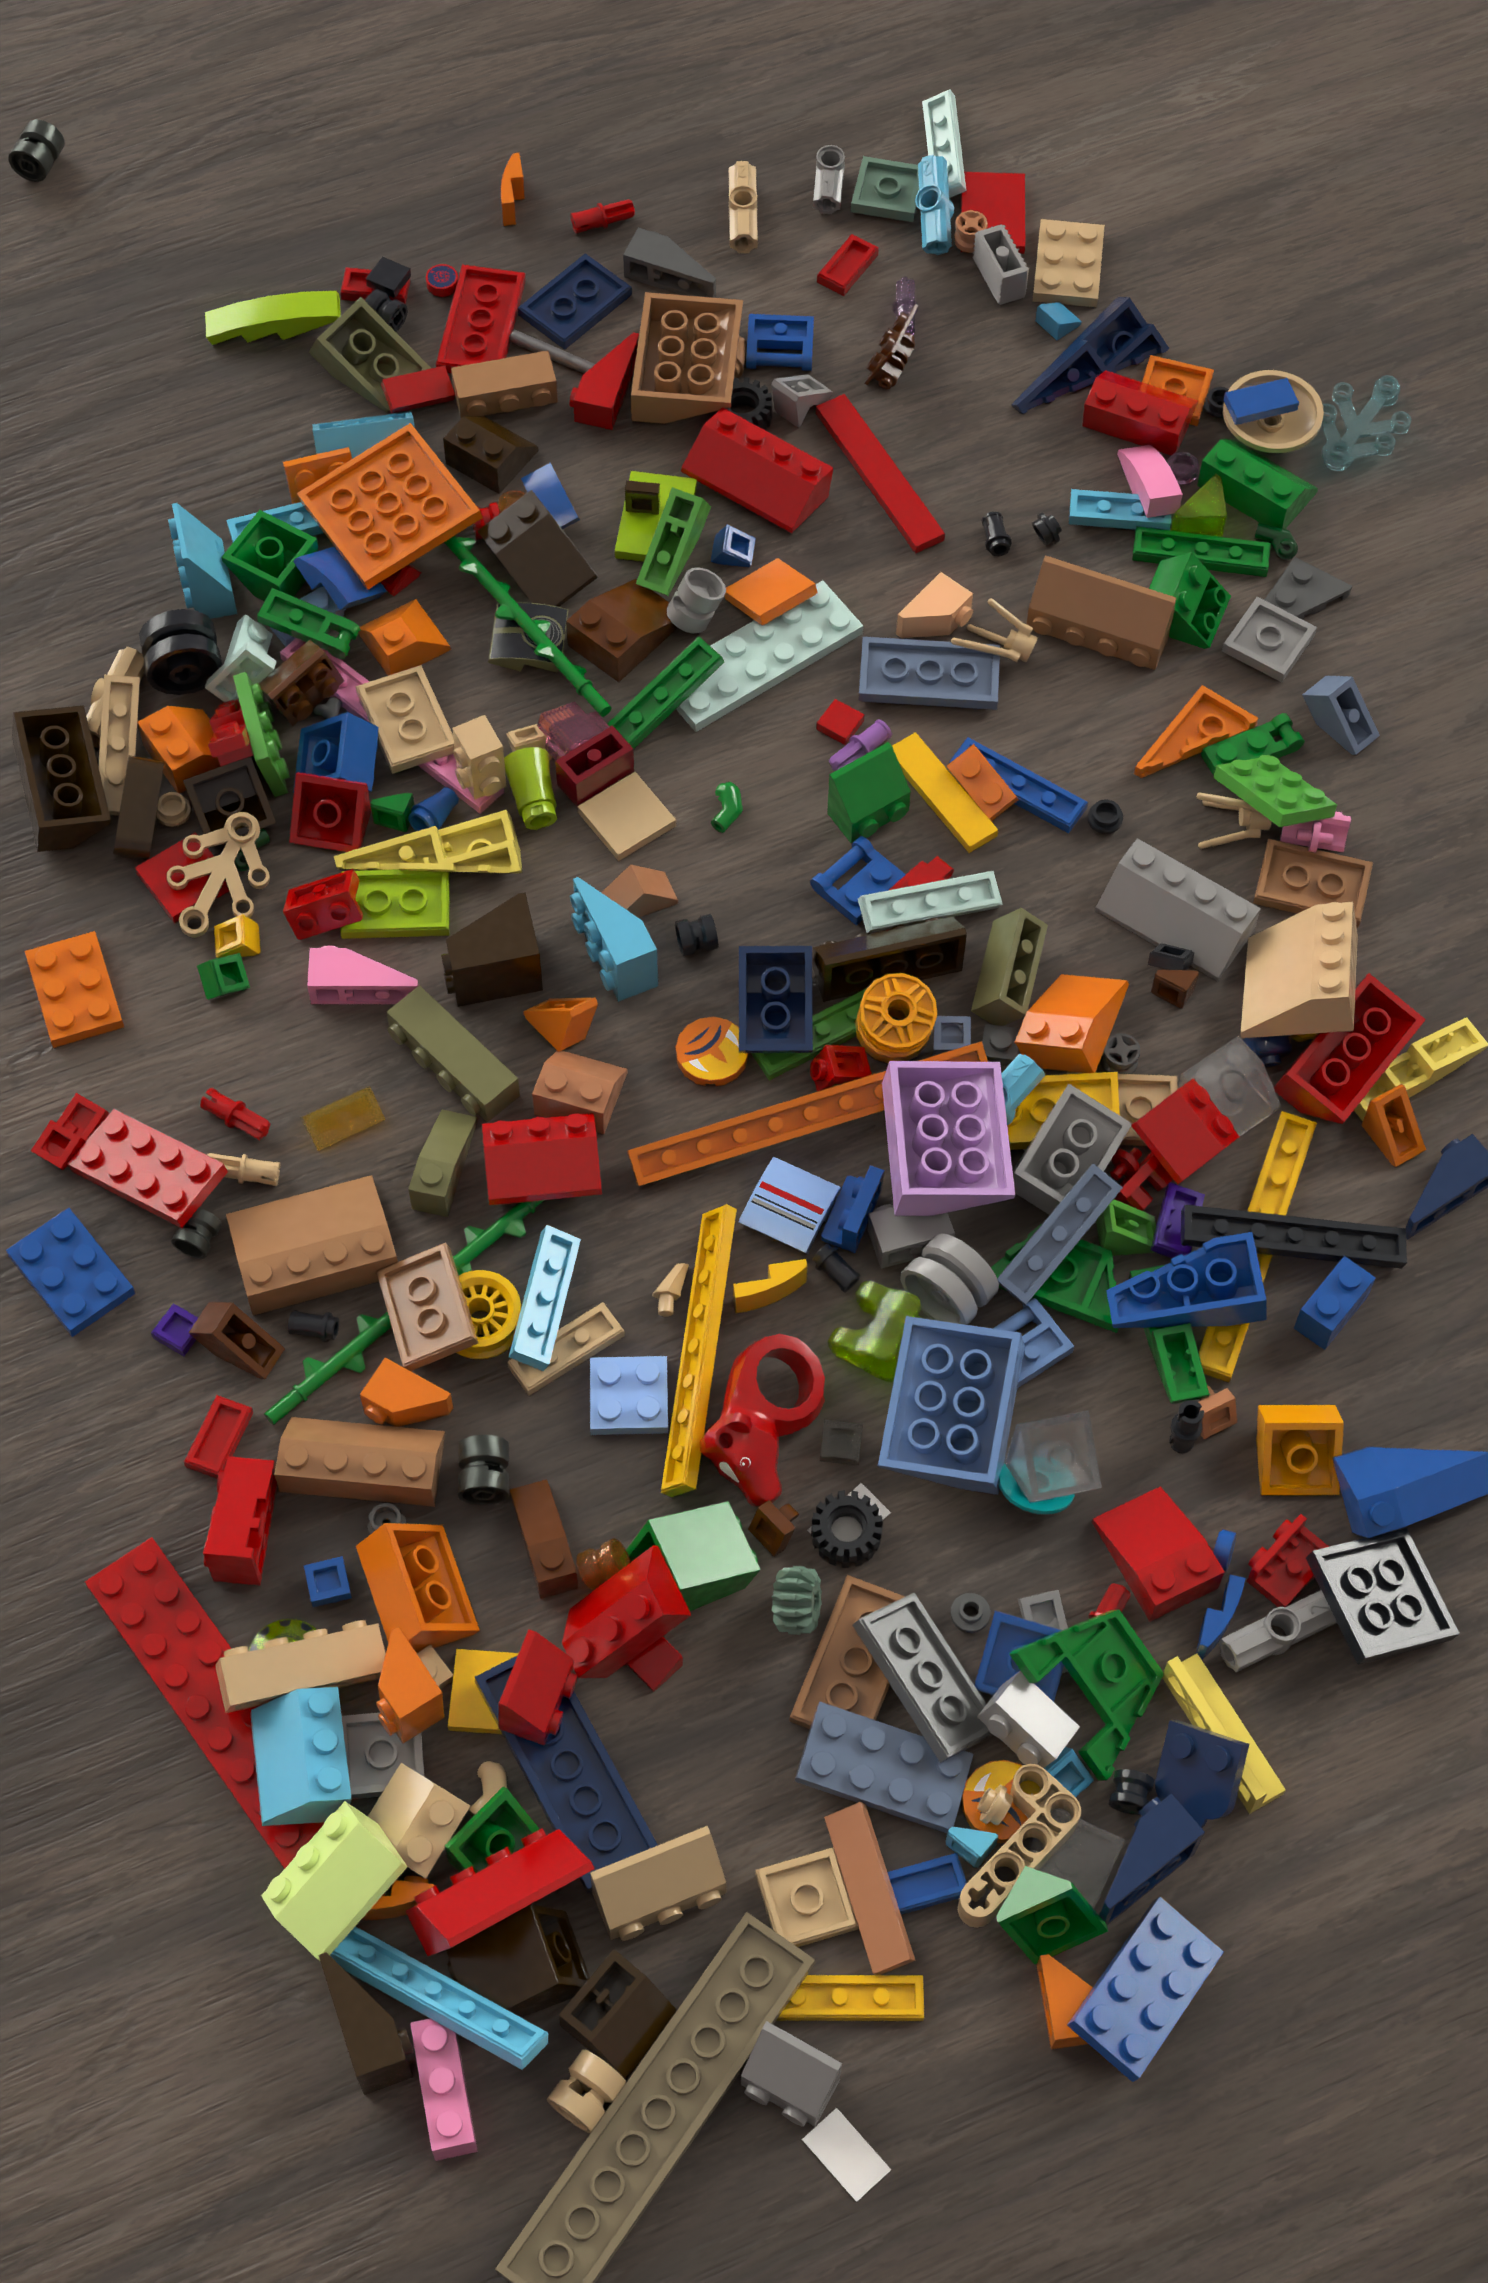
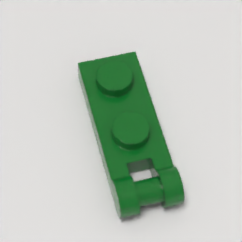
M274 588L271 589L257 615L259 623L304 642L311 640L321 649L328 651L333 657L338 659L346 658L350 651L349 643L357 638L361 630L355 622ZM331 629L339 633L337 638L328 635Z
M1282 713L1268 723L1204 747L1201 757L1214 776L1216 765L1232 763L1234 760L1255 759L1261 755L1281 758L1299 750L1304 745L1305 740L1299 732L1293 730V722L1288 714ZM1280 735L1283 740L1275 742L1273 737Z

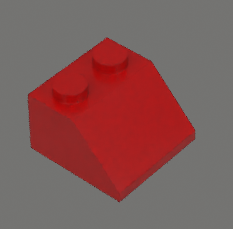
M1194 1078L1131 1125L1177 1185L1240 1137L1234 1130L1230 1119L1219 1111L1211 1101L1207 1090L1200 1086Z
M528 1629L499 1701L498 1729L545 1745L549 1733L556 1735L564 1714L563 1711L558 1709L564 1696L571 1698L578 1675L573 1673L574 1659L536 1631Z

